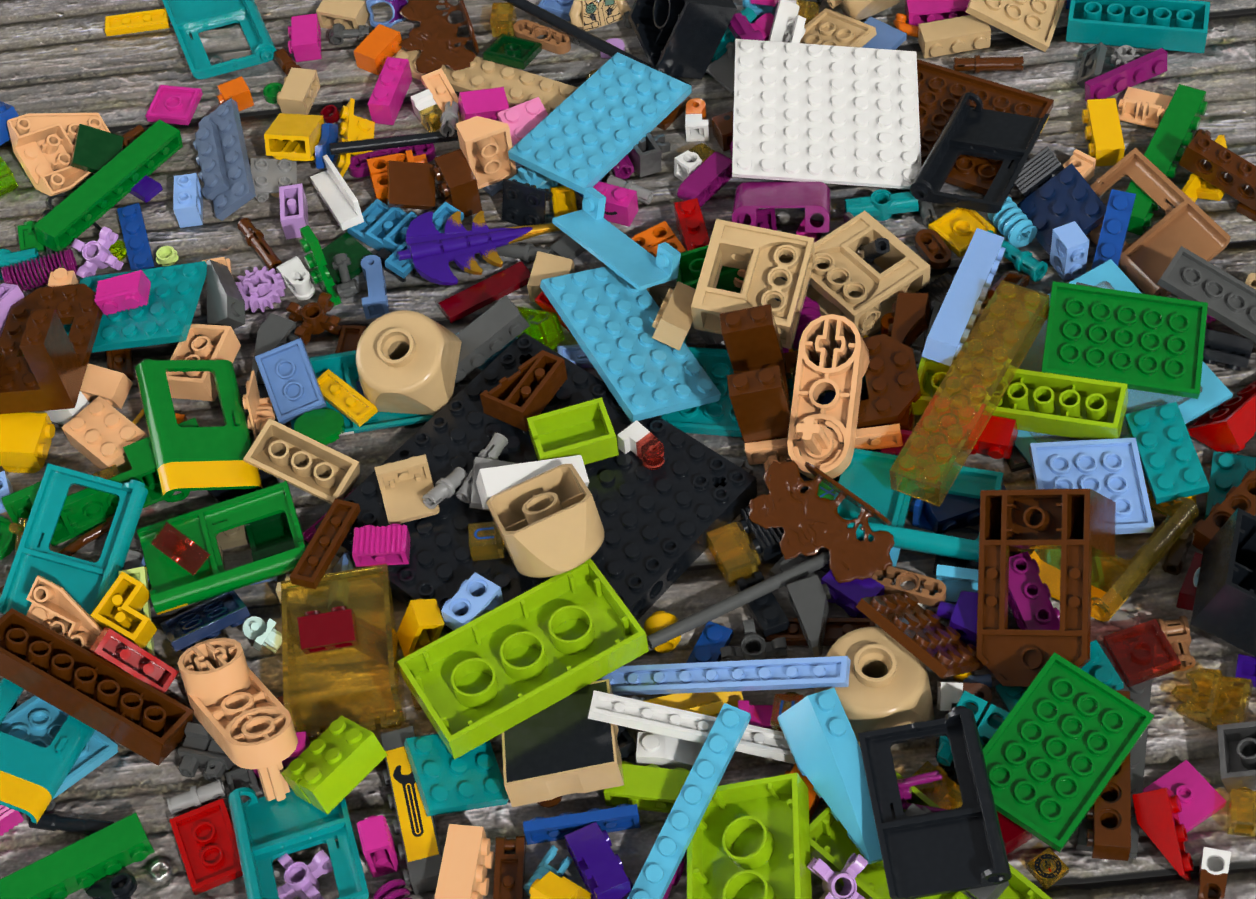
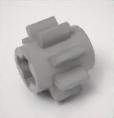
M1123 45L1118 49L1115 48L1114 54L1111 55L1110 64L1115 65V68L1140 58V55L1136 54V48Z

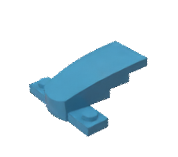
M376 199L362 212L364 222L348 228L347 232L378 251L384 247L392 252L385 260V267L404 279L415 267L409 259L399 261L397 251L407 250L406 232L411 221L417 215L412 211L407 214L400 208L388 207V205ZM445 201L433 213L435 228L440 233H444L447 219L460 210ZM461 212V221L464 219L463 212Z

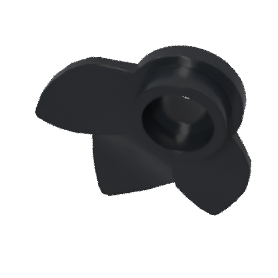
M119 873L112 879L105 878L86 890V893L93 899H131V896L137 889V881L127 873Z

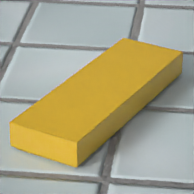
M165 8L105 17L106 36L170 28V18Z
M327 369L317 378L324 399L357 426L361 427L378 412L377 407L331 370Z

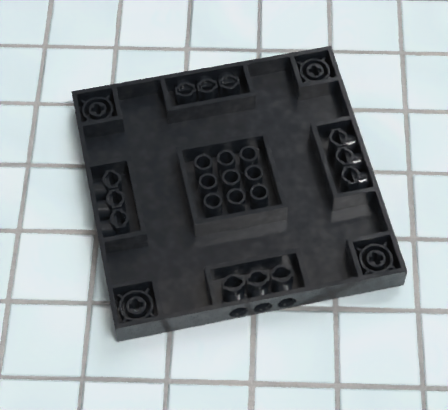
M524 332L381 465L426 454L435 487L436 482L440 478L448 476L456 467L463 468L468 476L473 468L475 457H478L480 451L487 447L494 433H500L508 439V444L498 457L500 461L514 463L538 461L529 429L526 432L485 414L480 394L485 390L489 392L499 385V380L503 377L509 378L518 371L520 365L542 350L564 359L567 379L541 414L602 397L616 438L620 432L632 423L603 381ZM659 416L638 421L650 431L653 439L651 446L638 456L631 450L624 454L618 448V456L584 465L589 479L587 488L593 496L605 532L602 545L591 559L637 621L740 515V510L742 508L745 509L749 505V501L757 497V478ZM374 471L344 499V501L358 503L361 511L337 551L336 556L341 558L344 553H348L354 569L407 607L410 600L436 599L441 612L444 603L448 599H452L459 591L463 581L469 579L474 572L501 587L504 600L502 604L552 578H533L524 576L517 571L490 511L469 508L470 503H465L457 498L456 492L462 484L455 490L453 496L445 498L439 503L440 512L438 514L400 524L407 525L410 534L409 564L356 567L352 556L354 528H360L365 525H373L375 527L390 525L376 472ZM322 520L315 526L316 531ZM494 527V529H491V530H480V531L477 532V536H478V537L494 536V538H489V539H477V538H475L474 532H475L477 529H479V528ZM445 625L442 630L446 635L454 631Z

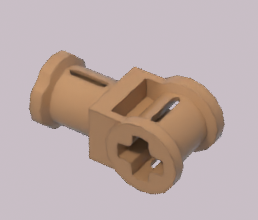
M1184 615L1180 616L1179 619L1163 621L1162 618L1157 619V637L1159 642L1162 643L1164 653H1170L1171 669L1178 672L1194 667L1196 661L1189 651L1191 636L1187 617Z

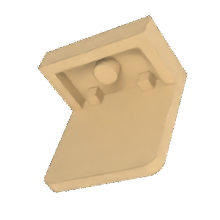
M426 454L374 467L389 524H401L436 515L440 512L439 504L435 509H429L423 503L424 499H422L423 495L434 488Z

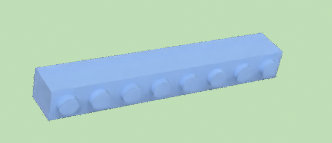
M976 228L927 336L922 357L950 367L955 357L960 358L982 303L986 298L988 289L992 284L994 275H996L999 264L1004 256L1006 248L1002 247L1005 237Z

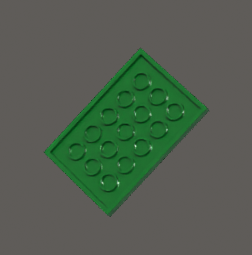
M1053 281L1041 372L1128 384V389L1198 399L1200 395L1208 303Z
M1054 652L983 748L996 811L1060 853L1150 725L1155 715Z

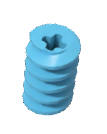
M1010 196L1007 197L1002 209L998 213H988V219L1005 239L1016 248L1028 245L1037 234L1036 226H1033L1032 221L1018 208Z

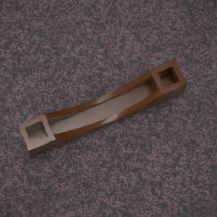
M898 292L897 302L892 304L894 321L889 324L888 336L909 347L912 346L929 325L931 303L928 293ZM912 404L906 409V414L900 421L876 426L900 424L901 430L912 431L915 416Z

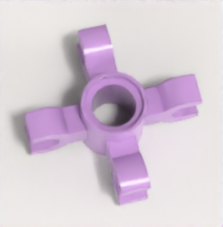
M104 226L99 233L98 241L84 243L75 238L71 247L78 250L86 259L84 265L80 266L77 270L76 275L81 278L96 276L97 269H105L108 266L120 271L124 263L117 260L118 258L109 251L110 246L117 241L119 235Z
M323 850L316 853L312 862L308 865L304 862H294L287 853L277 859L285 869L284 880L286 882L283 886L277 887L280 899H293L296 896L300 899H324L318 891L320 884L317 878L322 874L331 872L333 867L329 856Z
M853 853L840 872L831 870L825 862L815 857L806 866L811 872L822 879L824 894L819 899H865L856 892L857 883L855 877L868 864V861L860 854L856 855ZM839 878H842L844 888L837 894L835 883Z

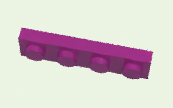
M1160 48L1086 81L1085 101L1106 99L1126 90L1128 87L1135 86L1166 72L1167 51Z

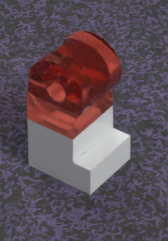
M637 420L617 435L618 448L624 454L631 450L642 460L645 468L657 470L664 465L663 444Z

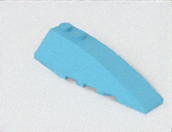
M831 688L808 695L777 717L798 770L803 776L808 778L814 786L813 790L819 798H823L831 809V814L837 821L841 822L847 830V835L868 863L872 864L882 861L861 748L836 690Z

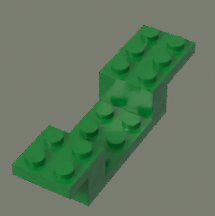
M195 418L178 424L180 427H199ZM150 437L123 447L132 469L108 480L122 484L129 483L130 480L144 483V488L148 490V494L143 508L164 500ZM41 481L1 498L19 535L24 532ZM86 488L67 496L51 541L52 547L84 534L106 521L105 518L115 514L120 500L119 496L91 488Z

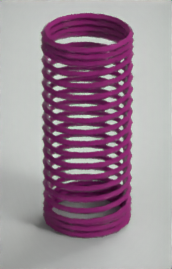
M71 248L64 249V255L60 250V257L58 252H55V255L51 253L52 260L50 255L47 254V258L43 255V260L41 256H39V261L35 257V262L31 258V264L27 260V265L23 261L22 264L19 262L18 266L16 263L14 267L12 264H10V267L8 265L1 268L4 283L19 286V280L20 290L23 292V290L27 291V289L31 290V288L47 286L49 279L46 269L50 277V268L54 272V266L55 269H58V265L60 268H63V263L67 271H74L76 275L78 266Z

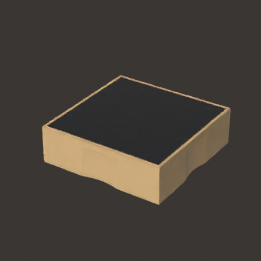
M609 679L595 681L502 733L504 787L512 807L552 800L567 794L588 793L624 785L622 758L617 743L618 725L588 719L593 691L613 694Z

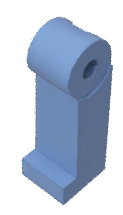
M368 255L361 260V268L367 281L369 296L361 298L366 320L378 318L389 313L385 275L381 259L377 255Z

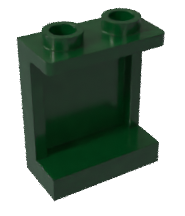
M279 513L245 524L253 562L295 548L285 513Z

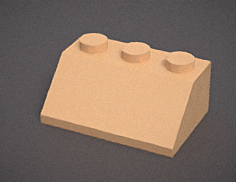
M480 116L456 123L460 149L477 180L478 189L503 181V179L512 178L517 174L515 161L509 159L508 151L513 148L508 123Z

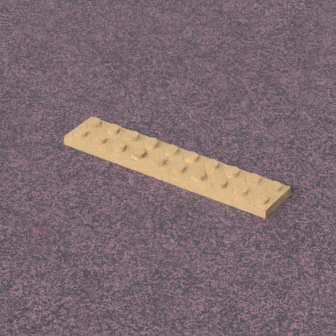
M402 47L393 56V58L409 59L412 78L421 80V76L427 74L418 72L415 60L419 58L422 51H408ZM478 56L470 62L471 66L469 68L455 71L446 65L441 67L454 91L465 92L504 87L509 108L539 97L548 115L578 88L507 65L483 60V58Z

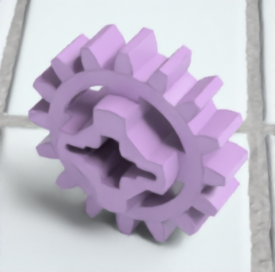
M266 266L262 270L254 267L253 272L250 273L246 270V275H239V282H235L245 301V311L251 308L252 313H255L258 308L264 312L267 306L273 309V303H280V297L285 296L284 289L286 287L280 273L276 274L274 268L268 271Z

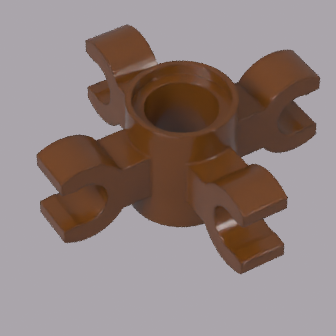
M322 292L317 303L312 302L301 307L295 302H290L286 308V311L291 312L288 316L290 320L303 322L302 325L296 328L294 334L300 336L299 338L303 340L305 346L309 343L312 334H320L325 330L334 335H339L342 326L338 325L341 319L334 315H325L334 306V302L329 301L332 297L329 293Z

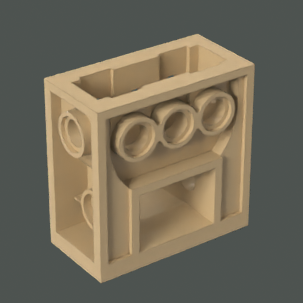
M863 211L814 243L815 263L806 296L819 304L821 316L831 314L844 316L855 324L862 338L864 335L870 337L881 331V318L887 313H892V304L897 302L898 292L915 293L924 286L926 287L927 284H930V265L870 214ZM882 237L889 240L890 251L873 261L884 270L880 274L869 265L870 263L863 260L864 251L859 250V247Z
M716 219L691 304L694 329L722 335L721 313L771 304L782 347L792 349L815 263L814 238ZM722 266L746 270L740 293L716 288Z

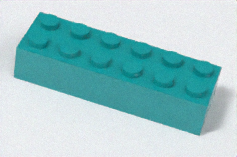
M1071 0L1066 41L1090 44L1102 42L1104 45L1113 46L1129 45L1145 49L1163 48L1168 51L1204 53L1208 33L1210 2L1194 0Z

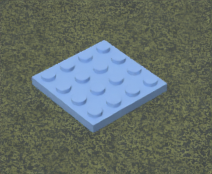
M1136 437L1030 443L1029 452L1036 489H1092L1116 502L1115 535L1153 533L1155 526Z

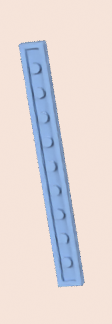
M848 656L630 665L622 666L597 681L609 679L613 694L618 696L849 687L851 660Z

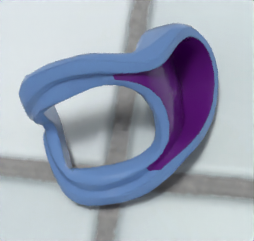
M366 0V7L370 13L369 21L371 28L375 29L378 24L390 28L404 21L406 18L399 11L408 1ZM382 2L387 3L392 9V18L384 22L374 21V13L371 6Z

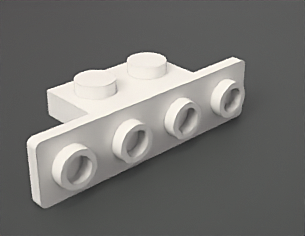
M789 0L778 1L768 41L800 43L806 30L804 28L806 18L798 15L799 5Z

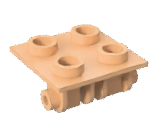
M1128 87L1124 98L1120 99L1118 104L1120 121L1157 129L1173 97Z
M252 371L250 380L246 381L247 393L243 395V407L245 410L248 409V429L253 430L254 439L256 440L268 419L275 420L276 414L270 398H260L255 371Z

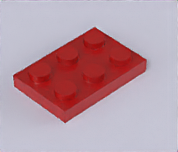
M223 798L169 819L194 895L243 876L233 824Z

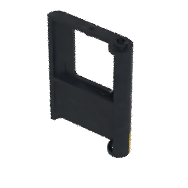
M971 92L964 93L910 187L911 194L921 201L986 213H998L1011 192L1050 114H1045L1043 118L987 110L983 109L982 100L978 95ZM969 99L976 103V107H970ZM960 155L1003 161L983 200L959 194L940 192Z
M956 706L950 709L945 718L858 733L891 899H916L998 885L1011 879V871L973 710L967 709L965 706ZM946 736L949 739L963 804L955 809L906 816L903 812L891 746L903 742Z

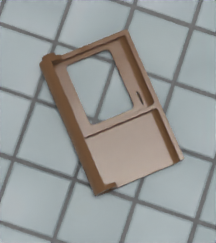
M1135 147L1090 187L1100 197L1122 177H1129L1166 213L1161 220L1136 241L1130 244L1126 241L1124 242L1118 267L1145 294L1168 297L1171 292L1157 285L1181 246L1209 262L1227 247L1231 236ZM1102 224L1086 235L1096 246Z

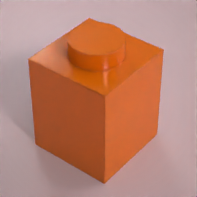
M242 76L217 86L220 93L217 99L220 105L232 98L237 102L239 111L254 106L250 89Z

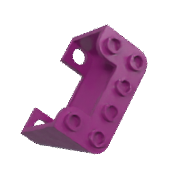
M744 182L736 189L732 222L756 226V210L759 208H805V233L830 232V189L823 182ZM810 219L822 221L823 225L821 227H814L810 223Z

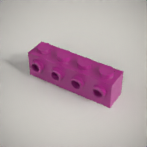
M1028 551L1009 557V608L1019 630H1059L1060 612L1056 607L1053 608L1050 601V590L1046 583H1042L1038 575L1040 573L1039 566L1035 559H1031Z

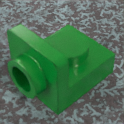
M27 221L23 223L24 225L17 226L20 251L37 248L39 253L45 252V246L38 242L34 230V225L37 221Z

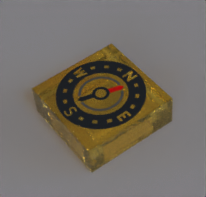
M1047 848L1032 859L1026 866V869L1046 890L1069 873V868L1050 848Z

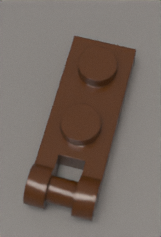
M505 836L496 837L493 899H524L525 836H516V839H506ZM506 851H515V854H506Z

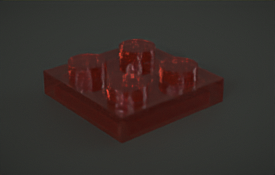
M1156 619L1104 636L1103 643L1128 687L1177 671L1181 667L1180 660Z

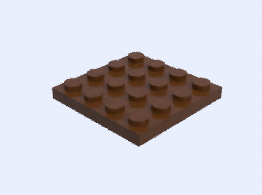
M908 592L861 598L856 608L942 679L980 670L984 666L976 657V646L970 643L967 645L960 639L961 635L958 631L949 626L945 627L939 622L940 618L937 614L929 609L924 610L918 605V599Z

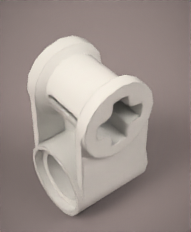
M297 256L276 267V271L281 274L285 286L290 289L298 300H307L313 297L315 288L310 281V274Z

